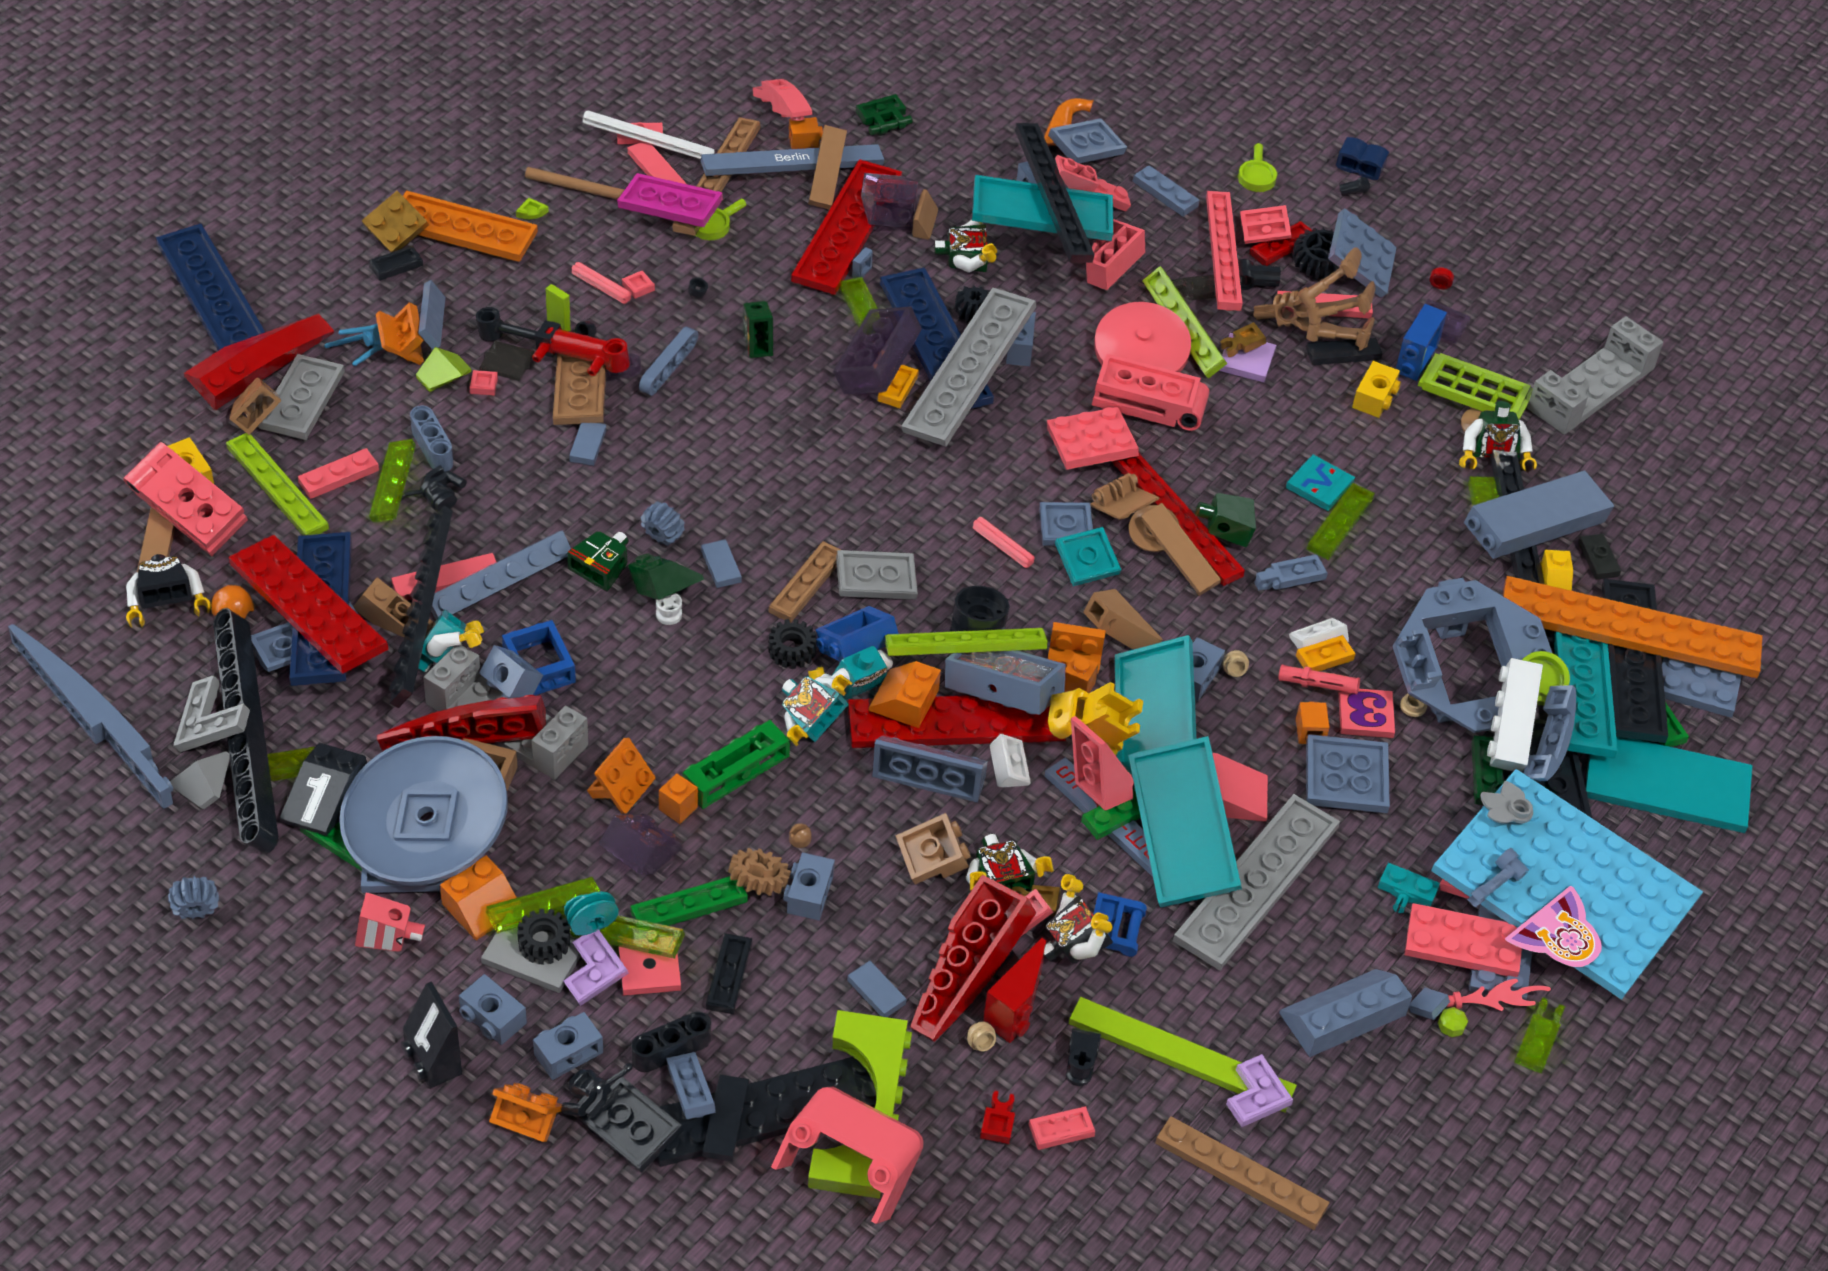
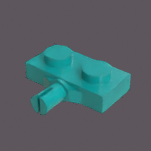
M1388 862L1378 888L1395 896L1397 900L1393 905V910L1397 912L1399 905H1401L1398 913H1403L1407 903L1431 907L1440 883Z

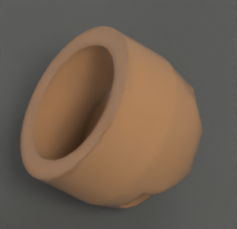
M802 823L792 826L789 832L791 845L797 848L807 847L811 842L812 834L810 828Z

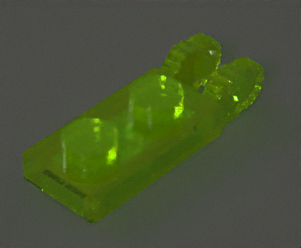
M1543 997L1536 1014L1533 1013L1514 1063L1541 1074L1561 1024L1559 1022L1565 1006L1559 1004L1553 1014V1021L1542 1017L1548 1006V999Z

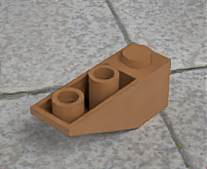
M377 577L353 607L372 624L399 636H405L402 634V631L408 622L407 610L411 604ZM429 619L426 634L434 624L431 619Z
M1116 589L1094 592L1083 612L1098 629L1106 630V634L1133 650L1160 643L1163 640Z

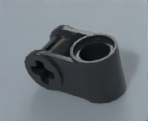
M1072 1028L1066 1077L1071 1084L1084 1086L1091 1081L1095 1060L1098 1056L1101 1033Z

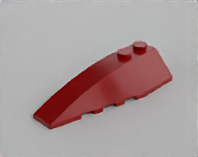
M316 314L223 347L184 372V377L216 411L242 394L257 377L261 380L265 379L294 360L297 354H303L334 334V330L320 314Z
M525 695L509 699L501 697L496 700L460 705L396 726L378 734L377 741L383 752L401 742L428 736H443L460 740L466 738L482 743L533 739L546 726V708L541 695Z
M984 875L980 877L949 924V934L945 944L942 943L939 950L940 957L935 969L932 968L927 991L922 994L910 1025L912 1030L935 1042L973 1002L1005 961L1036 915V911L1027 897Z

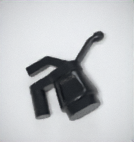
M439 465L426 473L424 483L419 490L399 494L396 496V500L402 501L407 496L422 494L434 510L440 511L443 506L450 509L456 504L457 497L454 491L446 485L452 483L463 489L467 484V480L452 471L444 472L443 467Z
M627 1063L622 1071L607 1080L601 1078L591 1069L578 1071L569 1082V1090L574 1097L581 1100L577 1104L564 1102L561 1112L567 1115L582 1117L587 1114L593 1118L606 1104L610 1084L623 1077L627 1072H630L633 1067L632 1063Z

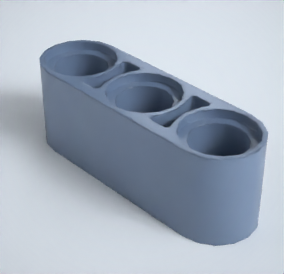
M423 405L414 407L410 412L412 434L432 469L441 465L444 472L450 470L454 464L450 440L430 407Z

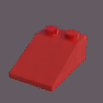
M1043 938L987 991L983 1022L989 1023L994 1028L995 1033L1008 1043H1011L1017 1036L1022 1037L1030 1026L1029 1019L1041 976L1046 940Z

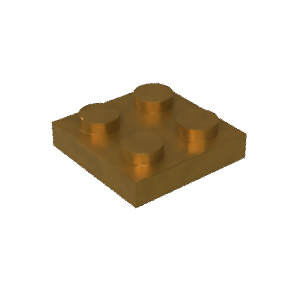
M398 191L394 192L362 220L363 225L390 253L402 249L429 226L427 220Z

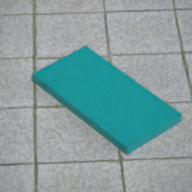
M975 175L972 221L1057 233L1037 184ZM1066 188L1087 238L1112 241L1113 195Z
M1186 635L1115 654V692L1132 702L1137 699L1143 700L1142 712L1133 717L1129 722V725L1134 723L1140 724V731L1138 734L1124 740L1123 749L1117 753V758L1132 776L1128 754L1197 739L1193 642L1190 636Z
M1209 736L1128 754L1160 908L1242 890Z
M1616 737L1618 751L1615 758L1592 754L1588 756L1585 781L1588 799L1745 833L1748 828L1753 766L1751 764L1622 737Z

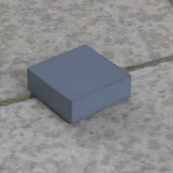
M865 247L853 260L852 278L859 281L872 268L873 252L871 249Z
M1424 988L1410 1003L1409 1009L1413 1014L1434 1020L1450 1003L1447 994Z

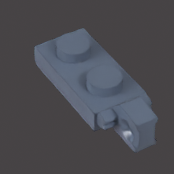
M1316 554L1272 563L1271 567L1256 574L1254 583L1258 590H1267L1271 587L1273 589H1282L1326 580L1328 573Z

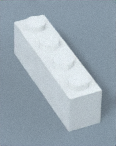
M1511 658L1506 666L1501 667L1499 681L1503 682L1502 690L1497 692L1495 706L1499 707L1498 716L1494 715L1491 725V731L1495 732L1494 741L1489 742L1487 756L1491 757L1490 766L1510 771L1517 769L1522 772L1528 764L1542 664Z

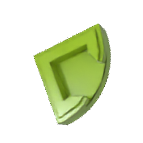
M528 198L516 210V217L521 219H537L546 215L549 212L548 205Z

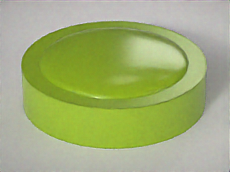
M1537 651L1528 654L1522 659L1523 661L1543 665L1537 705L1545 704L1550 686L1569 685V670L1563 660L1555 654Z

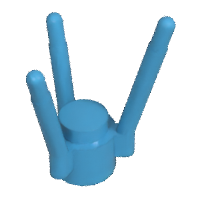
M378 324L339 330L338 333L340 335L362 332L363 334L336 340L324 345L325 348H330L363 339L367 346H372L373 348L352 362L353 366L363 362L377 351L383 350Z

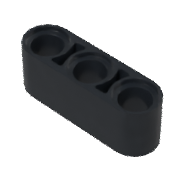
M693 1012L635 1037L631 1046L633 1067L640 1072H650L667 1065L666 1058L697 1052L706 1048L711 1042L710 1017L703 1012Z

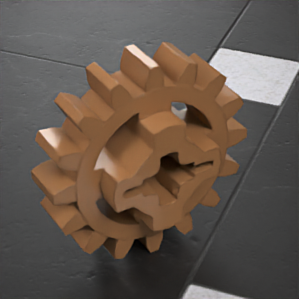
M747 848L746 853L739 850L737 855L733 854L728 873L731 874L730 879L738 880V887L743 886L746 887L747 892L755 890L757 895L766 893L768 896H771L773 891L779 894L782 889L786 888L791 871L787 870V863H781V857H772V852L765 854L762 849L753 851L751 848Z

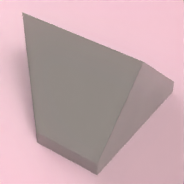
M225 751L197 760L170 781L173 789L200 808L206 809L220 798L230 754Z

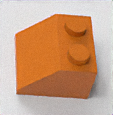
M917 661L890 669L870 704L869 711L919 728L939 691L941 670Z
M487 855L463 872L440 884L442 905L475 940L500 926L507 914L515 916L522 911V907L504 873Z

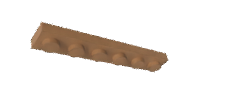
M1170 1116L1156 1138L1155 1144L1312 1230L1316 1229L1329 1206V1201Z

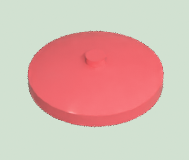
M1132 302L1112 309L1102 318L1096 329L1094 348L1101 366L1107 353L1181 372L1189 359L1191 337L1182 319L1168 308L1155 303Z

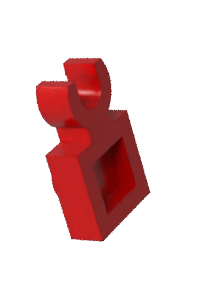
M995 1090L991 1100L992 1108L986 1107L980 1138L1009 1144L1015 1113L1010 1112L1014 1105V1094L1009 1095L1007 1102H1000L998 1100L999 1091Z

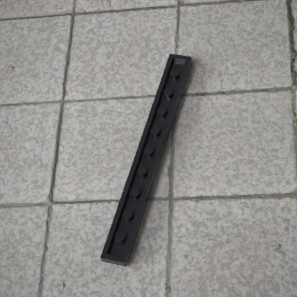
M1016 123L1015 133L1069 262L1077 264L1093 263L1095 254L1039 124Z
M1493 450L1490 459L1498 498L1524 490L1517 453ZM1536 545L1510 553L1515 578L1545 584ZM1544 629L1550 647L1554 648V631Z
M443 506L438 513L434 512L427 522L429 530L423 540L425 548L419 557L421 566L415 575L417 583L411 593L413 601L407 610L409 619L402 631V634L405 636L398 649L400 658L394 667L396 676L389 688V691L392 692L389 704L400 708L413 694L453 513V510L446 506Z

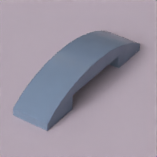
M1573 685L1550 686L1543 708L1548 717L1536 755H1529L1528 764L1524 769V774L1534 781H1548L1561 765L1567 752L1576 711V688Z

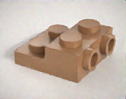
M946 813L895 835L914 884H918L940 873L943 878H946L969 867L967 859L971 858L970 852L965 842L960 844L958 837L963 836L957 821L951 822Z

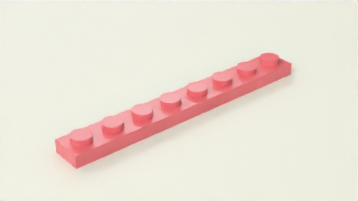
M1207 191L1206 203L1217 309L1241 311L1242 294L1230 192Z

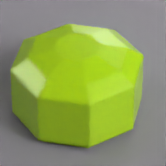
M1452 1007L1443 1010L1437 1024L1441 1033L1450 1037H1456L1463 1034L1468 1019L1463 1011Z

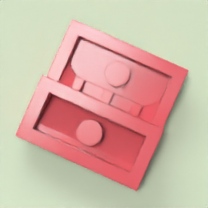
M1286 205L1240 211L1245 244L1291 238Z

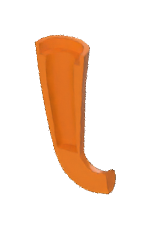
M1073 98L1062 102L1057 107L1044 134L1047 145L1056 146L1048 136L1051 128L1072 124L1073 114L1081 110L1090 112L1094 100Z

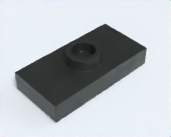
M1604 534L1580 536L1578 544L1595 580L1619 577L1621 569Z

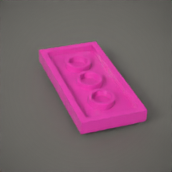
M637 173L617 202L618 208L705 227L722 202L723 195L722 192Z

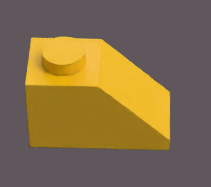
M1545 550L1540 563L1544 583L1549 586L1572 591L1573 565L1570 551Z

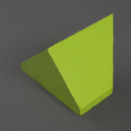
M435 347L416 373V378L431 392L470 373L471 368L458 354Z

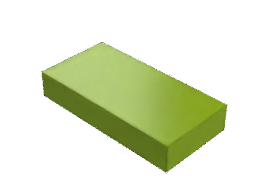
M550 284L545 288L547 321L559 323L562 330L571 331L569 294Z

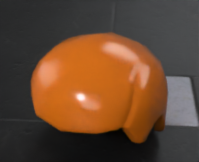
M227 585L219 589L211 600L214 616L221 609L228 608L246 619L247 614L250 611H254V604L250 594L241 586Z

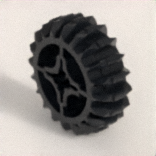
M1322 227L1321 230L1313 228L1312 231L1306 230L1304 234L1299 235L1296 243H1294L1292 256L1295 267H1299L1301 273L1306 272L1307 277L1313 276L1316 280L1318 278L1324 279L1340 268L1328 259L1334 235L1333 229L1329 231Z

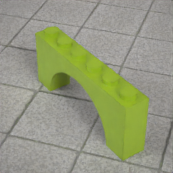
M837 1010L832 1049L840 1050L853 1056L865 1067L871 1076L876 1091L877 1101L875 1109L899 1120V1114H894L895 1104L901 1105L903 1087L898 1086L899 1077H905L908 1059H903L904 1049L910 1050L912 1032L907 1031L908 1020ZM844 1144L830 1149H813L808 1188L878 1199L881 1196V1192L873 1188L868 1180V1170L873 1161L872 1159Z

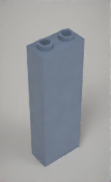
M1584 470L1473 505L1464 524L1494 559L1604 523L1614 505Z

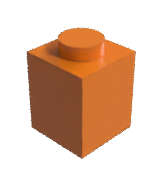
M816 117L804 118V120L789 119L791 149L819 148V140L822 138L823 129L822 126H818Z
M1074 653L1065 668L1064 692L1080 688L1090 693L1096 683L1099 663Z
M1299 703L1296 715L1299 744H1306L1308 734L1328 735L1329 720L1326 703Z
M677 773L659 789V810L679 824L698 808V787Z

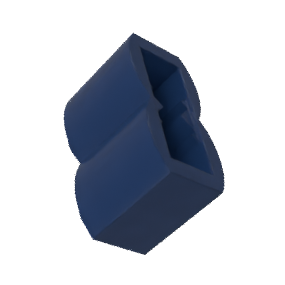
M1347 137L1338 154L1336 166L1343 171L1358 173L1362 177L1378 180L1386 165L1389 151L1379 145H1368L1358 138Z

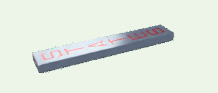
M1066 757L1045 770V777L1083 813H1087L1100 806L1075 784L1074 765ZM1133 820L1108 835L1153 877L1144 830Z

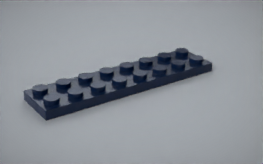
M202 224L156 237L160 251L218 351L223 347L265 333V330Z
M925 267L880 277V285L931 381L961 334ZM987 384L971 409L993 404L994 396Z
M351 532L298 536L297 557L349 605L352 553ZM293 627L290 663L291 686L346 681L347 672L342 674Z

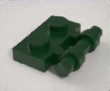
M897 94L856 105V113L864 125L874 124L868 128L870 135H883L892 129L901 130L906 125L913 123L911 115L902 116L906 114V106Z

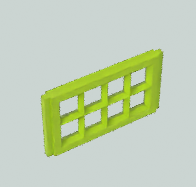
M1435 353L1418 383L1422 390L1480 411H1495L1497 399L1512 404L1510 411L1517 414L1518 420L1521 419L1533 390L1531 385L1442 353L1440 355ZM1445 366L1450 369L1458 371V373L1455 376L1453 374L1442 371V369ZM1463 374L1478 378L1475 383L1461 377ZM1437 378H1440L1452 384L1448 387L1435 381ZM1483 381H1486L1498 387L1494 390L1481 384ZM1459 385L1472 391L1470 394H1467L1455 388ZM1503 388H1506L1518 394L1516 397H1513L1501 391ZM1479 392L1492 398L1489 402L1475 397L1476 393Z

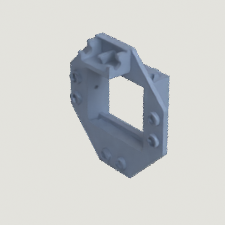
M1476 580L1427 588L1392 646L1408 694L1428 705L1431 711L1436 714L1438 723L1453 720L1473 733L1491 730L1494 715L1498 716L1499 707L1495 706L1496 696L1450 704L1428 630L1485 620L1501 667L1506 666L1511 658L1522 660L1528 654L1537 651L1552 653L1539 617Z

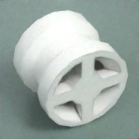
M677 593L668 595L660 600L656 599V618L660 623L673 625L681 620L682 599Z

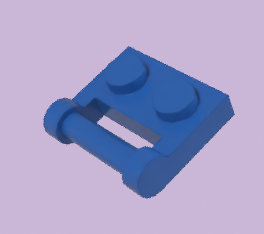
M1098 892L1093 914L1099 912L1108 915V921L1112 924V930L1107 934L1113 943L1105 948L1120 951L1123 955L1129 957L1137 954L1138 944L1136 942L1140 924L1147 911V906L1144 903ZM1123 912L1131 915L1126 939L1117 937Z

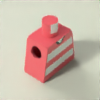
M366 893L359 917L355 946L399 952L402 950L405 938L422 941L425 925L409 921L411 908L408 905Z

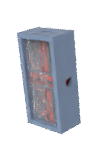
M1018 650L952 653L945 659V687L955 690L957 693L970 694L979 697L981 700L994 701L1005 707H1014L1024 710L1029 714L1040 715L1050 706L1052 694L1065 691L1066 664Z

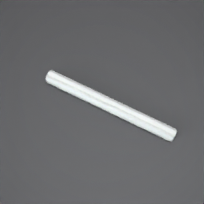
M586 111L583 116L584 124L701 159V154L715 153V150L592 111Z

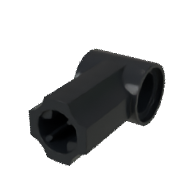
M1248 259L1238 260L1241 290H1249L1254 285L1279 286L1281 268L1279 266L1254 265Z

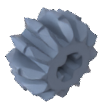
M655 502L640 517L642 521L641 526L646 529L645 533L649 534L652 540H657L659 544L669 546L678 540L685 530L683 526L685 523L680 518V514L676 513L674 508H670L665 502Z
M194 875L192 878L183 877L182 881L173 882V887L169 889L168 900L174 915H180L181 919L190 917L193 920L195 917L205 918V914L214 913V909L218 907L219 894L214 881L207 880V877L196 878Z

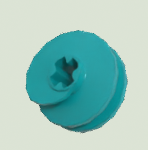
M601 891L572 898L567 901L564 913L575 935H588L614 922L619 914V908L615 904L614 896L608 892Z

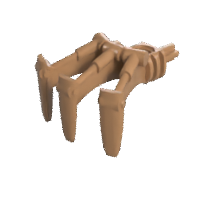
M1357 247L1353 248L1346 255L1345 259L1341 261L1340 268L1308 288L1305 287L1300 291L1285 292L1283 295L1277 294L1273 304L1254 306V318L1256 320L1276 318L1278 327L1283 326V324L1286 327L1294 324L1295 327L1307 331L1306 339L1309 341H1317L1318 337L1330 339L1337 337L1356 340L1355 344L1359 347V350L1366 348L1374 326V317L1369 318L1362 329L1333 325L1321 321V317L1334 315L1338 311L1359 307V311L1365 315L1371 309V303L1375 294L1374 281H1371L1364 292L1356 297L1315 303V297L1328 289L1330 284L1344 274L1351 279L1357 275L1356 273L1362 258L1361 251ZM1286 306L1291 307L1294 310V312L1288 311L1286 309Z

